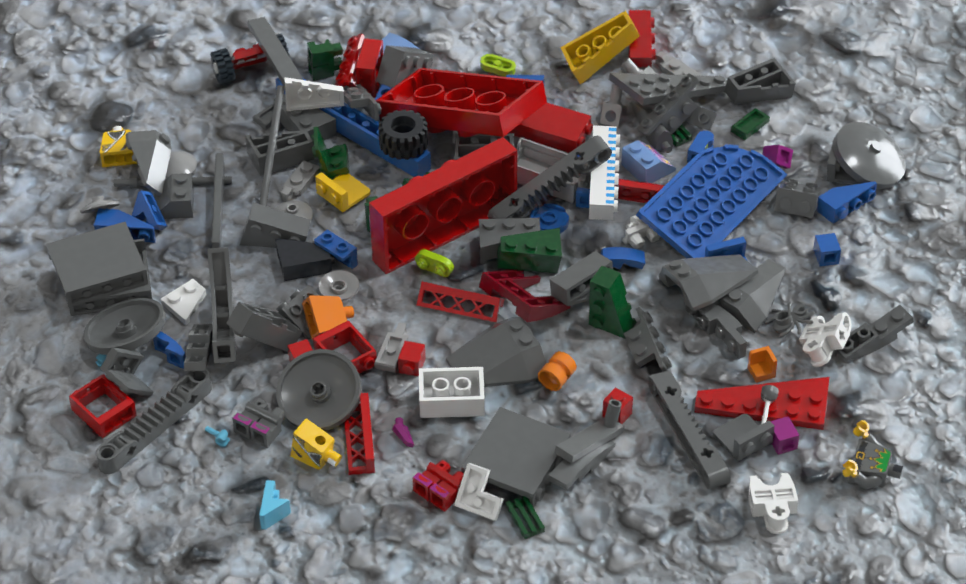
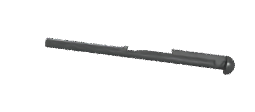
M278 85L276 90L259 204L267 206L283 103L285 87L282 85Z

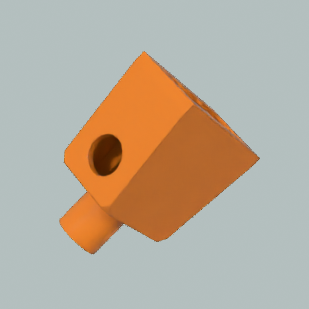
M311 295L302 302L312 340L314 337L354 317L353 307H343L339 296Z

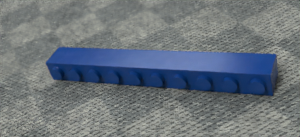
M278 77L277 79H275V80H276V90H277V86H278V85H282V86H283V84H282V82L280 81L279 77ZM345 102L344 106L319 108L336 119V131L411 176H423L431 170V152L428 150L423 151V154L417 155L414 159L409 158V160H397V158H390L389 155H385L379 145V122L374 121V119L355 108H350Z

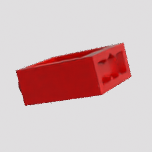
M365 38L356 64V83L361 84L373 98H376L380 83L376 82L384 54L383 40Z
M349 320L313 338L314 350H334L350 342L361 354V356L351 360L359 374L375 366L376 350Z
M104 374L69 395L71 410L101 438L106 437L137 416L135 402L112 381L108 380ZM106 394L117 405L97 418L85 406Z

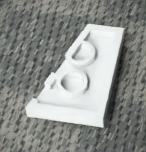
M285 78L286 110L296 111L344 106L343 86Z

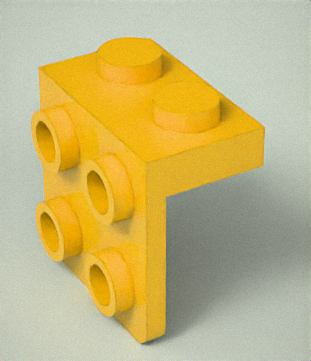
M322 172L315 176L317 194L341 212H345L371 194L367 186L349 173L339 175L333 180Z

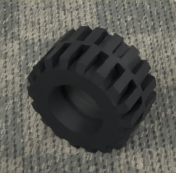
M396 110L393 113L386 114V117H383L379 122L380 149L385 155H389L390 158H397V160L414 159L417 155L423 154V151L427 149L428 124L426 119L421 117V114L414 113L412 110Z

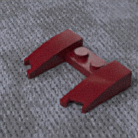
M524 270L482 272L479 288L490 296L500 295L512 302V305L516 306L515 314L526 322L550 318L571 307L552 296L534 297L524 290V288L540 282L541 277L538 275L524 277Z

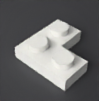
M467 463L454 506L492 520H497L504 499L484 492L490 470Z

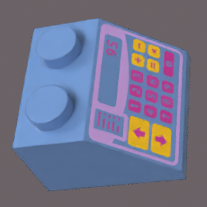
M636 140L622 147L621 165L640 182L653 183L676 171V167L648 144Z

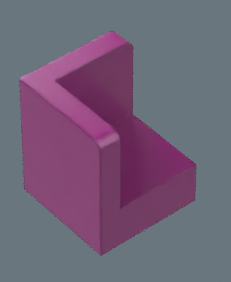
M782 145L763 146L762 155L770 159L778 167L790 169L793 149Z
M784 417L770 421L775 426L773 443L771 444L777 455L797 450L800 435L790 418Z

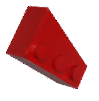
M628 10V15L640 35L628 45V58L637 67H651L652 60L656 59V49H652V44H655V33L651 31V28H654L655 19L651 17V10Z

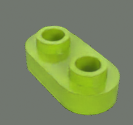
M494 54L483 55L480 59V67L484 71L503 77L514 75L516 72V64L510 59Z
M422 249L415 256V261L419 268L439 276L448 277L454 270V265L450 259L429 250Z

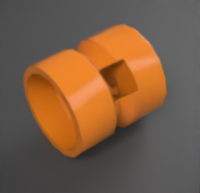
M555 352L549 359V363H546L538 372V379L545 388L551 391H559L567 379L576 371L577 365L567 353Z

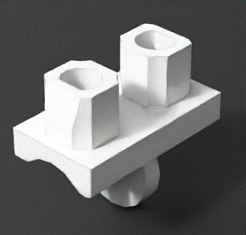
M634 215L630 217V224L626 225L625 238L622 241L625 245L630 243L634 249H639L645 243L643 237L647 236L649 241L653 243L658 241L660 236Z

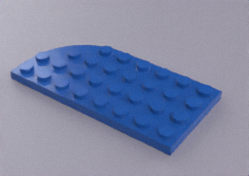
M738 145L710 147L698 153L637 212L636 216L686 259L705 257L706 246L723 242L788 174L770 159L752 149L747 151L740 149Z

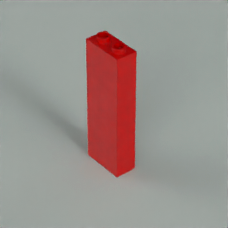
M545 103L509 133H514V136L519 138L522 137L570 153L586 142L587 135L592 133L593 124H591V115Z

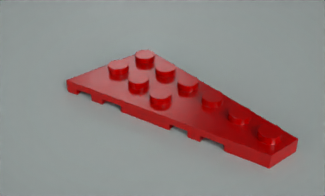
M830 377L697 391L694 412L732 418L748 414L754 421L762 422L766 402L761 398V390L764 385H772L779 389L777 399L769 405L766 422L789 417L794 426L823 430Z

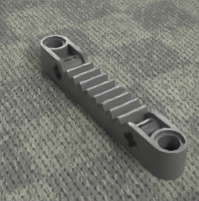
M593 136L491 208L487 215L488 219L526 218L530 209L534 210V204L540 206L541 199L547 201V195L553 197V191L560 192V186L567 187L566 182L572 183L573 177L580 178L579 174H588L611 157L612 150L601 136Z
M206 369V371L188 372L174 384L171 392H167L166 397L162 396L159 403L156 401L153 408L150 406L147 413H142L141 418L136 417L135 423L130 422L129 428L124 427L123 431L116 432L101 444L96 450L99 470L104 474L117 472L204 399L212 390L209 371Z
M667 370L648 376V386L654 399L705 487L709 490L730 483L731 477L727 465L714 446L709 445L710 442L706 440V435L702 434V428H698L699 423L695 422V416L691 415V409H687L688 404L684 403V398L681 397V388L671 371Z

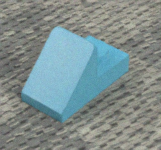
M266 480L259 515L261 529L269 528L291 513L290 500L279 499L280 491L276 490L275 481Z

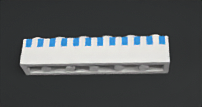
M593 126V136H601L612 150V155L606 162L591 171L589 219L613 220V212L618 210V200H614L618 199V187H614V185H618L619 173H615L619 172V160L615 159H619L620 147H616L620 146V135L616 134L617 126Z

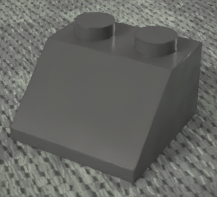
M192 173L170 175L164 181L162 194L158 196L154 193V198L164 219L193 218L194 185Z

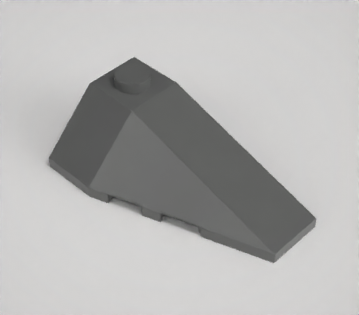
M156 130L128 132L126 134V145L129 150H133L134 155L132 159L140 167L137 171L143 185L160 196L171 155V140L166 134H161Z
M770 259L757 267L759 272L757 275L721 298V307L735 317L743 327L754 333L767 320L777 289H779L786 271L785 267Z

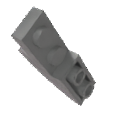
M715 303L695 311L685 305L687 313L697 321L698 326L708 335L716 333V336L722 339L727 345L728 350L734 353L738 359L746 356L747 341L742 337V324L735 317Z
M898 305L872 324L864 323L852 331L844 348L836 351L846 361L873 353L898 338L897 333L914 322L913 317L901 305Z

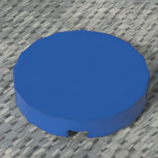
M547 203L543 204L542 207L537 206L531 211L529 217L540 218V231L560 228V233L568 228L569 215L563 207L557 204Z

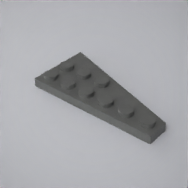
M610 73L609 80L640 104L647 105L662 102L667 94L686 75ZM693 75L700 82L690 91L688 96L691 98L723 93L727 80L723 76Z

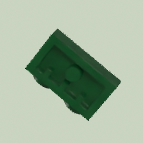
M318 126L313 127L314 134L311 135L314 146H312L314 157L319 159L320 171L325 172V175L329 178L350 173L346 143L327 149Z

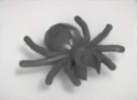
M789 302L788 310L772 309V312L777 314L767 319L764 323L768 324L776 320L773 323V329L781 333L779 335L781 338L787 335L796 324L797 334L800 335L801 327L799 322L813 324V320L806 319L813 316L815 312L809 313L808 309L804 308V303H800L791 311L792 302Z

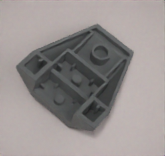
M741 255L673 260L670 264L663 266L659 274V280L667 287L677 284L682 289L685 304L695 311L713 304L759 272L757 268Z
M512 317L491 325L446 357L450 368L483 367L484 387L531 383L539 380L538 372L546 364L540 343L521 317Z

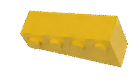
M624 11L560 48L572 73L581 85L640 35L628 13Z

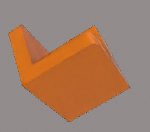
M769 346L749 352L747 368L756 383L776 377L777 359Z

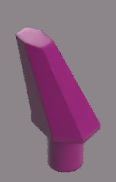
M397 417L392 431L406 446L413 447L414 442L408 427L404 425L403 418Z

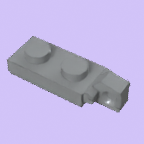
M660 51L656 54L655 63L659 65L664 74L687 75L690 73L691 75L702 76L699 72L676 58L669 57L664 52Z
M303 160L284 183L281 191V200L287 202L291 201L295 195L301 196L315 180V176L321 172L319 166Z
M399 322L395 332L387 333L375 360L376 369L395 373L404 341L409 339V335H406V323Z

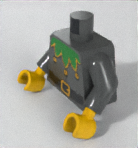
M865 420L859 421L856 424L857 427L853 429V434L857 437L862 436V439L858 441L854 459L848 460L843 464L845 468L843 476L849 477V484L859 485L863 489L884 487L887 476L900 479L903 466L891 463L893 452L885 448L868 432L869 425Z

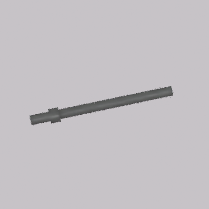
M224 176V184H232V176ZM138 177L114 179V187H130L131 189L144 186L141 178L138 179ZM192 177L193 185H214V177Z

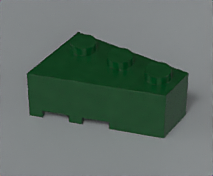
M560 228L501 236L497 251V268L558 273L562 258Z
M601 266L591 279L588 325L626 339L624 333L634 328L636 320L631 316L630 310L632 307L630 303H627L625 297L627 292L620 272Z

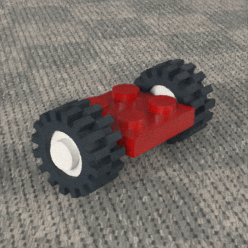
M281 33L276 34L279 41L281 42V44L283 45L284 49L290 57V54L288 53L289 50L287 48V43L285 42V38ZM255 44L249 49L239 48L234 51L232 57L226 48L212 51L210 54L213 71L219 84L235 81L236 76L234 72L236 69L267 61V57L259 44Z

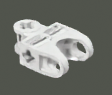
M846 312L838 313L828 322H825L822 316L812 317L810 320H813L814 323L805 326L799 341L803 346L804 352L810 356L811 364L814 367L825 365L831 359L834 350L844 348L851 331V320Z
M780 473L779 482L775 485L764 484L758 479L757 475L750 476L749 505L752 517L763 516L766 529L773 534L786 532L789 515L797 514L798 497L794 483L788 473Z

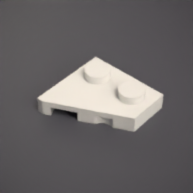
M191 279L162 297L161 305L187 325L190 322L189 317L193 312L197 311L199 303L205 298L206 289L197 281Z

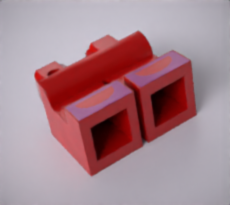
M441 460L436 465L430 462L422 474L418 472L412 477L413 491L427 501L430 500L432 504L446 512L456 500L464 473L457 471L453 475L449 474L451 467L444 460Z

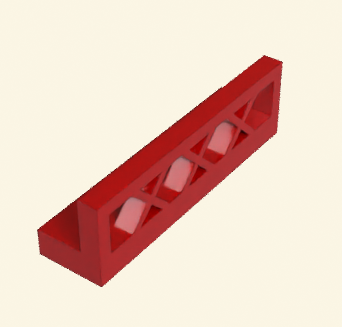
M619 179L618 185H614V187H618V199L647 203L665 186Z
M421 281L416 305L497 323L499 309L503 307L504 299ZM425 291L432 292L436 300L430 304L423 303ZM446 296H452L456 304L446 308L441 300ZM467 300H471L476 307L470 312H465L461 306ZM487 304L494 305L493 316H485L481 308Z
M361 393L360 403L355 410L361 411V414L357 418L350 416L345 421L349 475L375 473L368 393ZM355 426L362 429L357 435L350 431ZM356 442L364 446L359 451L351 448ZM357 459H360L366 463V466L353 467L352 464Z

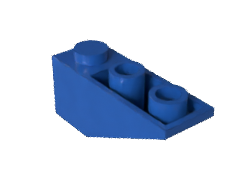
M877 182L831 188L818 197L816 211L834 224L840 219H844L854 210H858L868 201H872L876 196Z
M98 209L94 223L95 230L126 222L133 240L144 239L145 242L156 243L154 226L118 209Z

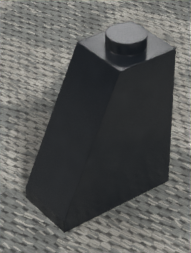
M275 239L277 256L284 281L332 272V264H335L334 256L315 243Z

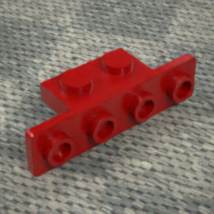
M362 33L352 36L347 41V48L343 54L344 57L336 77L335 85L345 87L347 85L349 88L356 87V64L364 39Z

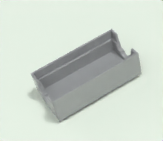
M521 137L517 144V183L525 185L566 156L567 153ZM591 172L584 175L579 174L580 178L573 177L572 183L567 181V187L560 186V192L553 191L554 197L574 203L577 187L585 188L591 180Z

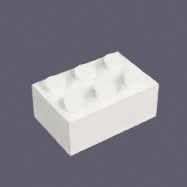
M483 367L419 369L420 418L485 416Z

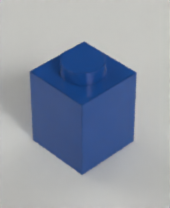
M835 233L815 235L813 250L819 267L839 264L841 248Z

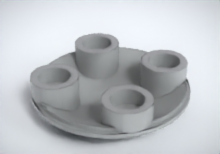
M183 151L171 152L166 178L172 174L192 173V176L195 175L197 167L195 157Z

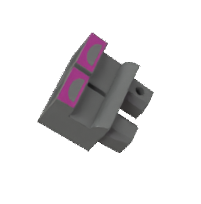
M258 399L254 404L247 402L245 410L241 414L237 412L232 418L234 432L268 448L282 431L281 423L285 418L284 410L276 407L272 412L267 411L269 409L268 404L262 399Z

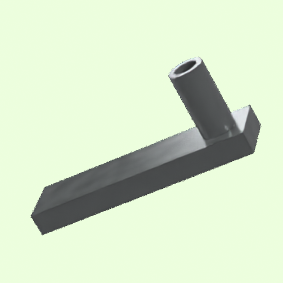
M615 399L609 400L606 415L603 419L556 445L554 453L573 463L622 434L625 426L617 422L622 403Z

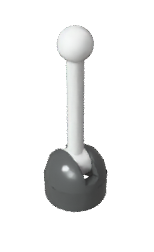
M764 385L761 390V398L766 402L761 424L767 420L769 405L778 397L779 389L772 385Z

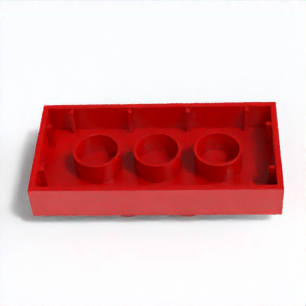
M419 68L378 98L376 102L381 106L380 121L383 117H386V114L393 113V111L412 110L414 113L421 114V117L426 119L428 132L430 133L453 130L458 131V135L461 137H470L476 134L504 137L547 103L543 81Z
M502 137L457 160H448L439 169L424 176H416L409 180L406 185L369 202L373 262L385 274H388L414 261L415 256L420 250L426 249L432 252L479 228V219H488L487 215L491 208L517 191V149Z

